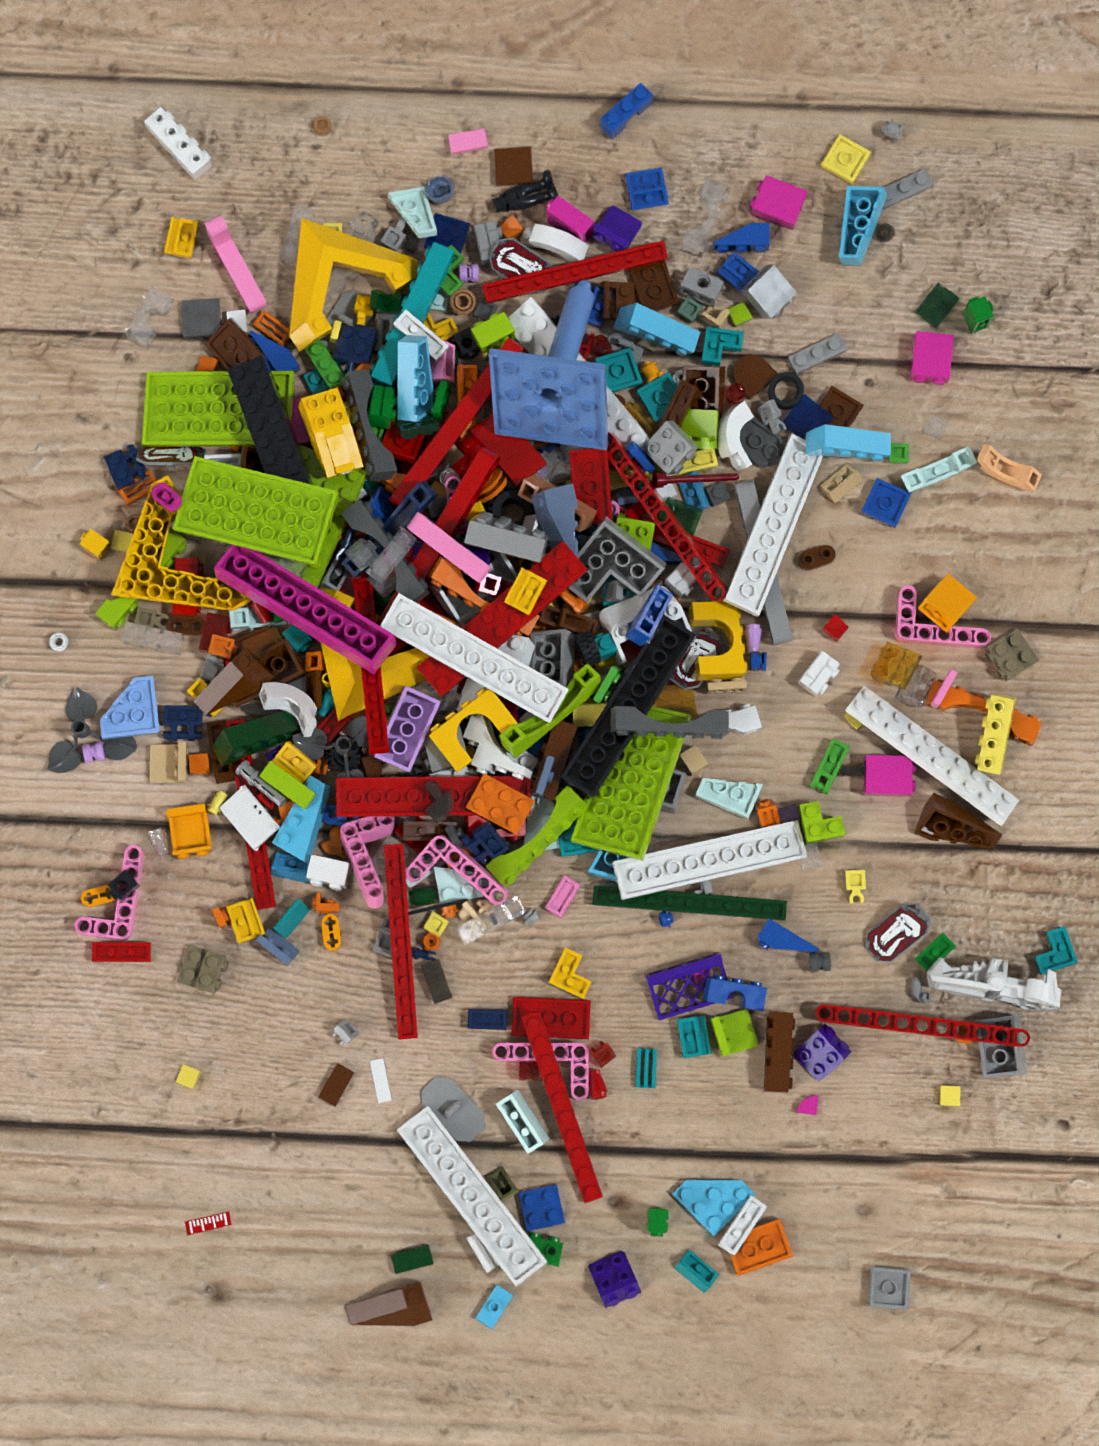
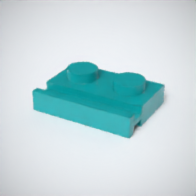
M705 1015L677 1020L683 1059L712 1054Z

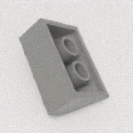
M566 629L531 632V641L535 648L530 660V668L566 687L572 680L575 670V643L573 637L576 634Z
M1017 1015L976 1020V1023L1022 1029L1021 1017ZM985 1028L977 1029L978 1038L983 1039L987 1036ZM999 1030L996 1033V1039L999 1041L1006 1040L1007 1033L1004 1030ZM1018 1033L1015 1037L1016 1041L1020 1044L1024 1043L1023 1033ZM979 1042L984 1079L1028 1074L1024 1047Z

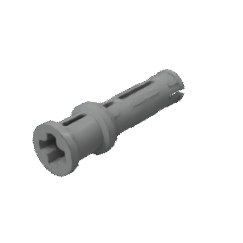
M245 760L238 766L236 774L244 777L250 786H256L277 804L279 808L285 805L288 798L259 777L261 772L251 767L249 761Z

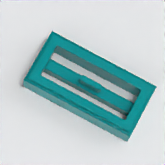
M637 1048L636 1088L655 1089L657 1049ZM641 1053H645L644 1084H640ZM649 1053H653L651 1084H648Z

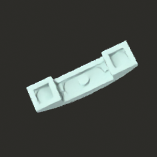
M968 446L952 453L951 456L923 468L901 475V478L908 493L952 477L976 465L977 461Z
M248 607L239 608L236 611L229 610L230 626L234 629H257L269 625L270 628L292 625L286 620L279 623H274L272 620L262 624L255 611L248 609Z

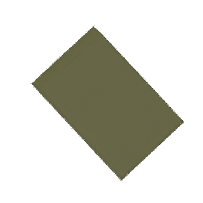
M503 1166L486 1176L501 1202L519 1193Z

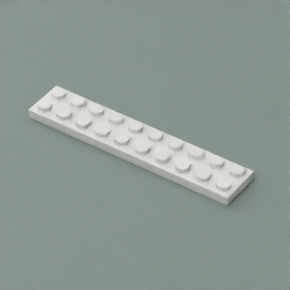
M530 297L508 319L515 330V337L529 354L548 356L557 326L534 298ZM578 353L577 360H578V361H586V360L581 356V354ZM606 385L608 432L614 433L626 449H628L627 445L632 441H635L642 449L651 438ZM608 436V445H609V444L611 443V437H610V436ZM618 451L615 455L618 460L622 458L621 451Z
M794 434L789 436L726 596L723 599L724 602L756 617L761 613L823 456L806 455V440Z
M400 593L380 627L548 723L551 722L569 690Z
M863 686L845 711L1000 826L1003 825L1018 803L1019 799L977 770V768L866 686Z
M796 820L645 854L643 861L626 858L613 861L612 863L621 899L625 900L806 859L807 853L799 823Z
M429 1106L397 1129L515 1287L519 1286L548 1263Z

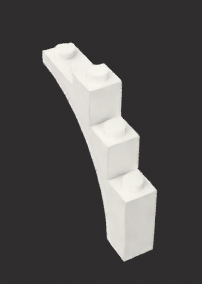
M468 677L455 710L460 711L462 709L460 705L468 699L474 700L477 697L476 693L485 686ZM471 714L464 718L469 720L463 738L469 740V745L477 747L471 765L477 768L476 772L487 775L488 772L495 774L496 771L506 774L509 771L512 772V776L523 780V777L531 779L533 772L512 760L500 746L494 734L491 720L482 714Z

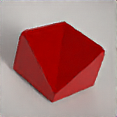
M834 614L822 631L838 642L849 627Z

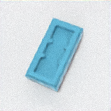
M496 1285L476 1319L493 1329L513 1294Z

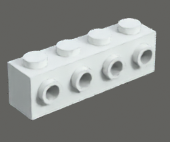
M160 107L144 121L145 126L191 177L196 180L212 166L210 162L211 157L205 150L201 151L198 148L199 144L192 136L189 138L185 134L187 131L180 123L177 125L173 121L175 118L168 110L164 111Z

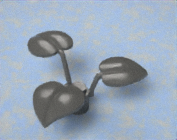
M75 687L66 704V715L73 722L71 730L74 733V746L66 741L57 743L50 752L48 770L55 773H66L78 767L82 759L81 754L76 751L78 737L86 738L91 734L106 742L104 751L112 760L127 758L136 751L137 744L132 736L102 740V736L90 730V727L85 723V719H90L95 715L97 703L90 694Z
M366 716L358 717L349 723L347 734L351 738L341 736L337 739L336 743L333 742L328 746H325L327 743L326 734L318 728H314L311 737H304L302 732L293 735L294 745L311 760L321 759L324 755V749L328 750L335 747L336 752L344 756L346 773H339L336 777H365L358 769L349 772L347 754L351 750V743L355 741L361 747H369ZM335 778V780H334V789H335V791H336V778Z

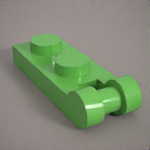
M832 738L809 787L822 790L821 793L827 795L850 746ZM821 776L828 779L826 784L819 781Z

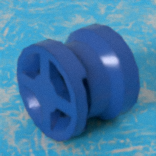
M751 652L750 671H755L756 669L766 671L767 653L756 654Z

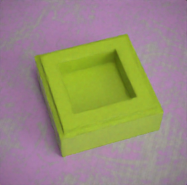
M741 302L728 309L731 311L730 318L735 327L752 320L745 302Z

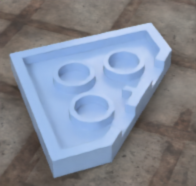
M153 676L133 678L106 714L101 717L102 740L160 733Z

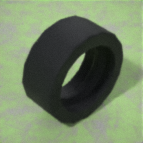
M781 372L775 375L770 381L768 388L769 400L774 399L778 408L782 410H790L796 407L801 402L804 394L803 382L796 374L790 372ZM785 380L792 382L797 388L796 397L787 402L781 401L775 394L776 385Z

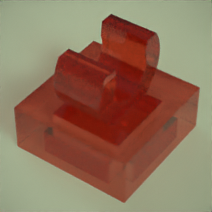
M599 1041L601 1047L597 1050L592 1047L591 1051L592 1056L602 1068L617 1056L608 1043L604 1044L603 1041Z

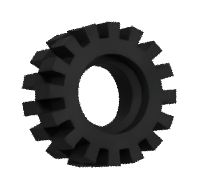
M590 630L574 635L576 651L582 664L585 666L588 663L590 666L601 663L599 648Z
M356 742L351 743L350 753L352 758L348 760L349 771L359 766L364 754L361 751L362 747L358 746ZM335 747L328 749L326 759L327 761L330 760L329 766L334 765L333 769L336 771L338 768L339 773H342L345 770L344 759L339 756Z

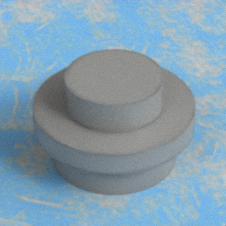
M536 908L527 910L523 915V923L529 926L533 925L540 917Z

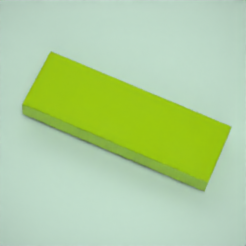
M269 761L259 776L305 810L317 795L272 761Z

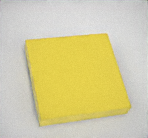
M839 134L820 167L853 185L870 157L871 151Z

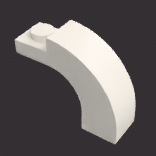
M534 224V227L525 226L520 243L526 247L550 250L559 254L568 262L584 260L589 247L582 240L567 232L541 224Z
M745 401L729 408L722 415L718 423L717 447L722 459L729 457L736 471L743 470L752 465L740 442L742 426L754 417Z
M278 682L263 683L259 697L264 710L281 709L291 713L298 720L303 736L311 737L314 728H316L315 714L317 711L313 700L294 686Z

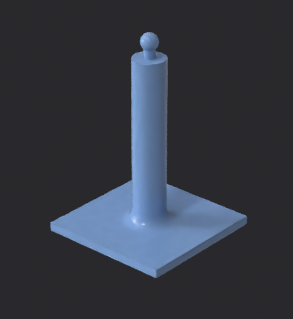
M581 280L577 286L568 290L548 356L490 349L489 364L495 435L607 450L606 364L577 360L595 300L589 281Z

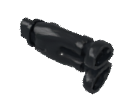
M548 169L543 172V177L540 181L536 180L512 187L505 191L503 196L501 193L499 194L500 197L493 198L492 201L496 213L501 211L506 213L543 204L551 199L555 200L558 193L554 186L551 172ZM543 189H548L546 192H540L535 195L527 196L531 193L539 192Z

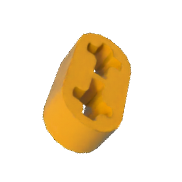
M108 885L88 889L81 895L82 903L89 908L109 904L116 900L112 896L111 899L107 896L101 897V894H106L107 889H110ZM88 894L92 896L98 895V898L93 899L91 904L85 901V898H88Z
M327 914L321 922L323 942L328 950L336 951L341 947L342 943L340 924L335 915ZM328 918L336 921V924L332 926L333 931H330L329 926L325 925V922H328ZM330 934H333L334 939L338 940V943L333 948L330 944H327V941L331 940Z

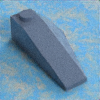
M573 484L543 490L532 496L536 517L545 535L549 536L548 541L552 549L564 541L578 557V540L575 538V527H578V521H575L577 499Z

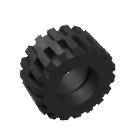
M509 487L506 491L503 489L493 500L491 499L488 512L492 513L493 517L500 518L501 511L505 506L516 504L523 509L524 515L514 523L522 526L525 516L535 514L533 504L518 496L520 488L512 490V487Z

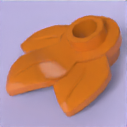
M332 826L329 833L330 840L322 842L321 847L328 855H338L341 859L347 860L346 852L342 851L341 827Z

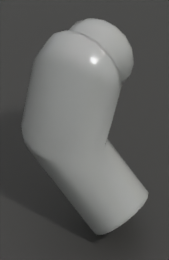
M912 977L911 995L919 1003L925 1004L930 1001L931 996L921 988V977Z

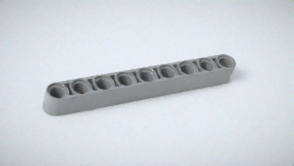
M753 480L734 484L747 540L760 510ZM776 573L763 605L773 645L792 641L791 630Z

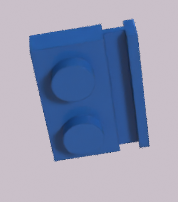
M733 252L717 271V275L741 294H743L741 290L759 273L756 268L736 252Z

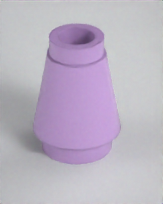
M760 624L745 625L743 632L747 651H759L762 633Z

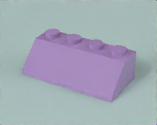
M403 686L387 722L389 753L373 754V757L410 772L441 701L408 686Z

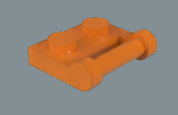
M569 588L560 595L564 601L574 608L573 611L577 614L584 612L589 607L583 599Z

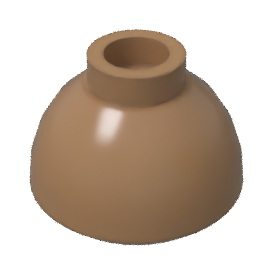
M458 289L450 297V306L457 314L466 315L475 308V296L468 289Z

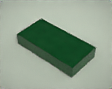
M429 1245L391 1255L395 1274L434 1264Z

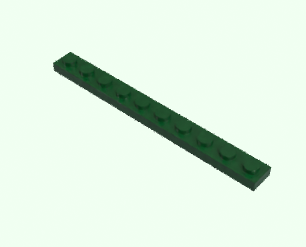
M594 886L592 903L593 906L655 911L667 910L668 912L786 921L787 901L669 891H660L622 900L619 887Z

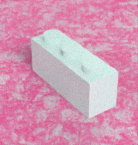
M518 1089L496 1103L527 1154L550 1139Z

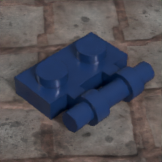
M133 444L127 446L128 454L126 455L120 449L104 456L118 490L135 484L134 476L138 475L140 479H144L147 476L145 465L136 460L138 450L135 449ZM133 461L134 467L130 469L127 463Z
M164 706L163 725L171 726V731H164L163 738L171 739V741H177L178 739H188V741L202 739L203 733L195 732V726H203V711L198 706ZM178 726H188V732H179Z
M489 821L472 830L474 837H469L467 834L461 836L464 847L470 850L473 858L481 864L486 863V856L490 855L494 859L509 850L508 844ZM481 844L483 848H478L477 845Z

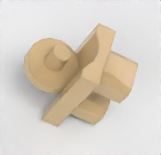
M469 899L462 904L463 907L458 912V915L464 921L470 916L474 918L476 922L470 926L474 934L486 931L493 926V923L488 919L492 916L488 910L492 906L490 903L484 905L481 900L475 903L472 899Z

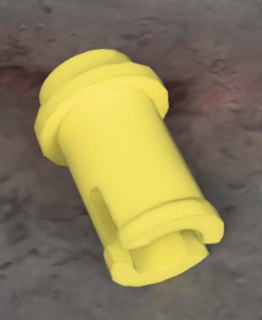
M217 790L211 803L207 804V811L215 816L221 813L219 807L223 805L228 795Z

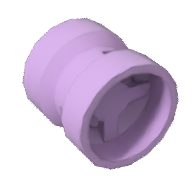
M459 264L460 280L463 283L467 281L479 282L478 264H472L471 266Z
M102 741L96 742L92 746L89 744L82 745L86 764L92 763L94 760H106Z

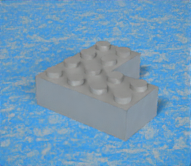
M482 511V513H478L469 521L464 543L540 563L544 557L549 536L545 535L544 531L534 529L532 532L528 531L525 526L511 522V518L505 516L495 518L492 513Z
M605 516L578 550V559L585 565L588 571L573 583L569 589L588 603L609 575L612 574L633 592L642 597L665 569L666 562Z

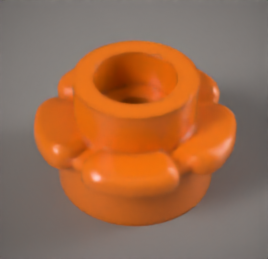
M456 904L441 908L442 914L440 915H445V919L457 916L456 912L459 909L457 910Z
M428 932L426 936H423L422 944H424L426 950L435 951L440 947L441 938H438L437 935Z

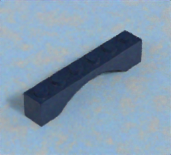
M420 481L384 522L385 526L383 528L386 533L390 532L396 540L404 532L417 512L422 513L439 494L426 481ZM370 536L341 564L354 577H358L386 549L380 542Z

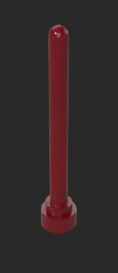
M654 473L652 483L654 488H663L667 484L737 481L739 475L737 473L667 476L663 473Z

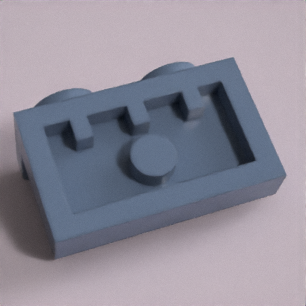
M269 928L264 936L260 935L256 940L287 966L290 965L300 952L272 928Z

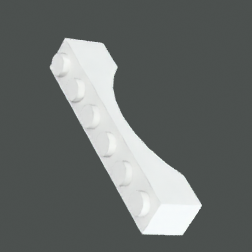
M750 704L739 707L740 710L738 711L726 710L729 711V731L746 735L762 729L756 706L751 707Z

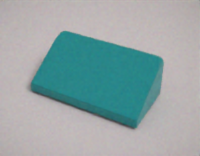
M297 899L273 927L274 930L282 937L287 938L308 914L310 908Z
M690 1249L687 1250L674 1267L675 1270L703 1293L711 1287L719 1276L714 1269Z

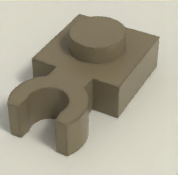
M138 607L134 626L154 630V625H156L161 630H167V626L161 625V621L169 620L170 618L167 615L157 617V611Z

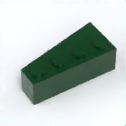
M287 711L278 712L223 729L212 749L223 767L284 741L293 740V735L298 732L299 727L291 713Z

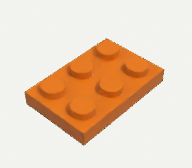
M483 773L466 808L517 835L535 800Z
M777 1219L754 1227L735 1256L730 1254L737 1276H741L791 1258L793 1253L781 1220Z

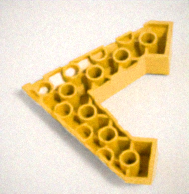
M301 218L289 337L297 350L301 352L332 331L331 325L322 313L332 266L384 278L391 291L397 293L410 285L413 279H417L419 267L417 260Z
M168 475L151 484L111 596L236 611L251 602L250 598L217 578H205L196 576L193 573L175 571L161 566L170 523L175 521L178 509L174 512L166 510L153 499L151 495L152 489L158 483H166L180 496L181 494Z
M319 588L352 609L354 607L353 597L338 590ZM321 643L337 718L340 721L353 713H358L365 709L361 666ZM414 648L387 657L381 665L384 700L401 693L403 686L412 687L427 681L416 667L430 655L418 648Z

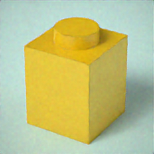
M92 529L84 532L80 538L81 542L79 544L82 548L99 560L104 557L111 547V543Z

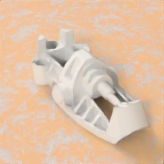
M938 958L927 971L928 985L936 990L982 1001L992 1002L998 1000L1013 1003V1005L1026 1010L1057 1012L1060 1008L1062 990L1058 988L1056 973L1049 969L1047 974L1043 976V980L1028 979L1026 981L1007 977V960L993 958L988 964H985L984 961H981L980 964L973 961L972 965L950 967L943 958Z

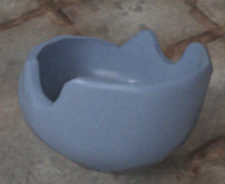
M437 176L428 181V185L424 190L429 200L435 204H443L451 199L454 193V185L447 177Z

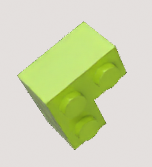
M497 312L491 315L489 320L474 324L471 329V335L482 354L496 346L500 350L509 337L515 341V330L505 312L500 314Z
M819 801L798 806L806 845L843 838L846 835L842 816L822 819Z

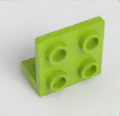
M689 409L681 429L699 446L697 449L717 448L718 410Z
M618 512L616 524L651 551L655 523L625 518V513Z
M748 1009L710 1019L721 1057L759 1045Z

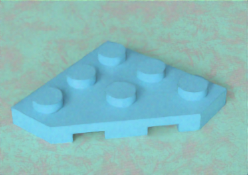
M685 1180L672 1195L715 1236L743 1208L751 1195L754 1196L755 1193L742 1180Z

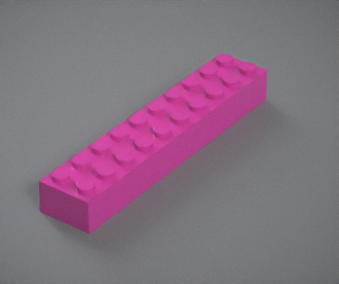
M231 545L214 567L217 579L372 674L376 673L396 646L394 634L257 551Z

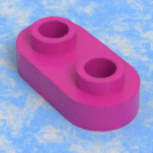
M158 483L152 489L151 495L153 499L169 512H174L181 506V496L166 483Z

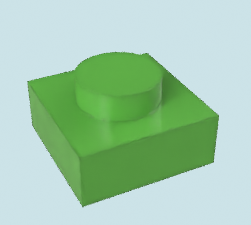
M891 443L889 463L908 464L909 444Z

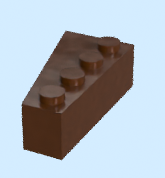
M561 721L547 732L550 734L549 741H544L541 751L544 752L542 760L539 759L535 770L538 771V774L531 781L532 794L552 801L555 800L554 798L561 782L560 778L565 770L578 726ZM546 757H555L551 772H554L551 784L547 783L543 796L536 794V789Z
M771 1011L767 1013L764 1092L789 1093V1089H792L793 1078L790 1077V1069H793L791 1050H794V1038H792V1030H795L794 1013Z

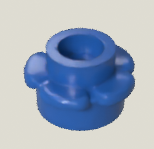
M667 910L658 913L662 928L667 926L670 928L671 923H674L672 913L667 912Z

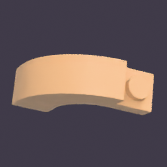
M988 444L983 445L977 458V462L981 464L980 469L997 480L1020 489L1035 492L1042 476L1033 466L1013 462L1003 457Z

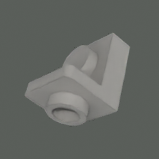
M206 654V661L200 678L212 682L225 668V660L222 659L223 657Z

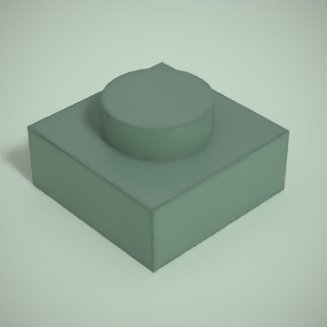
M687 297L677 311V314L693 324L702 311L703 306Z

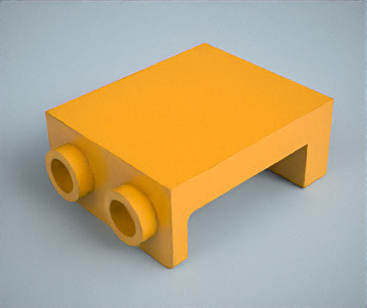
M948 573L924 599L918 609L947 633L977 597Z
M205 804L166 809L174 857L187 859L192 854H197L199 857L209 855L208 852L213 851L207 806Z

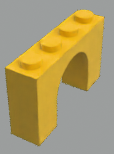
M724 601L692 602L688 609L690 627L712 626L719 628L726 634L730 644L729 651L723 655L698 656L694 662L696 681L742 678L747 672V662L744 661L743 657L745 654V644L741 640L743 627L739 623L741 609Z
M485 687L476 693L477 697L474 700L468 699L461 704L460 707L462 709L457 713L452 711L445 717L447 721L442 725L437 723L429 729L431 731L429 737L457 772L473 761L460 745L457 738V728L462 719L471 714H482L492 721L501 734L513 724H518L496 694Z

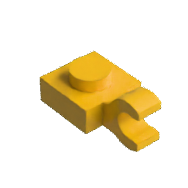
M357 295L354 313L358 314V325H365L366 317L373 316L374 310L370 309V296Z

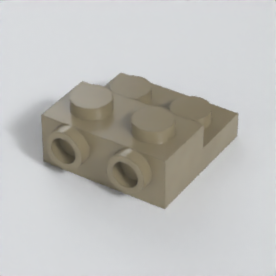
M1018 628L985 649L987 659L990 663L993 662L995 664L997 674L1001 679L1004 678L1005 681H1008L1039 661Z
M189 945L177 982L215 994L216 990H220L222 984L220 977L222 972H226L229 961H226L227 957Z

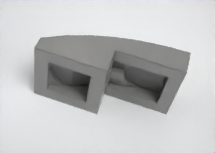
M387 912L373 951L391 958L389 913Z

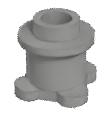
M891 119L890 122H885L881 131L884 132V137L887 135L895 139L894 143H896L905 124L899 125Z

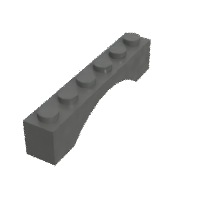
M369 369L347 371L341 384L346 392L347 406L351 410V421L356 428V439L361 446L360 453L365 460L366 474L369 475L370 481L390 480L397 472L393 454L377 439L368 420L367 401L373 388Z
M358 500L342 512V516L352 529L366 533L380 542L388 552L395 568L396 591L398 594L400 593L418 603L430 594L427 590L428 584L423 578L419 579L416 574L418 570L411 562H407L405 559L407 555L402 548L396 547L394 544L396 540L390 532L386 533L383 528L385 526L383 521L373 515L374 509L368 502Z
M615 706L611 708V732H617L619 736H627L629 733H636V736H647V733L655 734V737H666V734H673L674 738H685V735H692L693 739H703L704 736H711V739L720 740L723 736L729 734V711L709 710L693 721L669 724L649 718L636 707Z

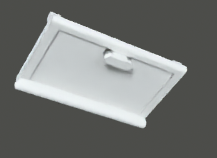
M245 785L240 786V789L219 807L255 851H258V847L280 828Z

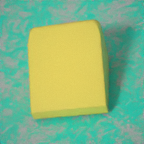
M183 1064L176 1083L194 1089L201 1071Z

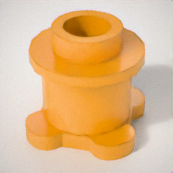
M648 361L641 366L640 372L646 377V384L664 375L663 371L659 372L656 362Z

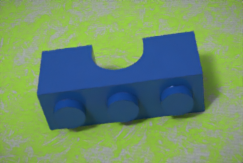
M639 83L600 118V128L613 140L626 128L627 122L635 114H642L653 104L654 95L642 83Z
M714 974L713 978L707 977L703 996L704 1001L726 1005L728 995L733 991H738L741 995L740 1007L764 1011L767 988L762 987V983L751 981L749 985L744 984L742 979L737 978L726 981L724 980L725 976Z

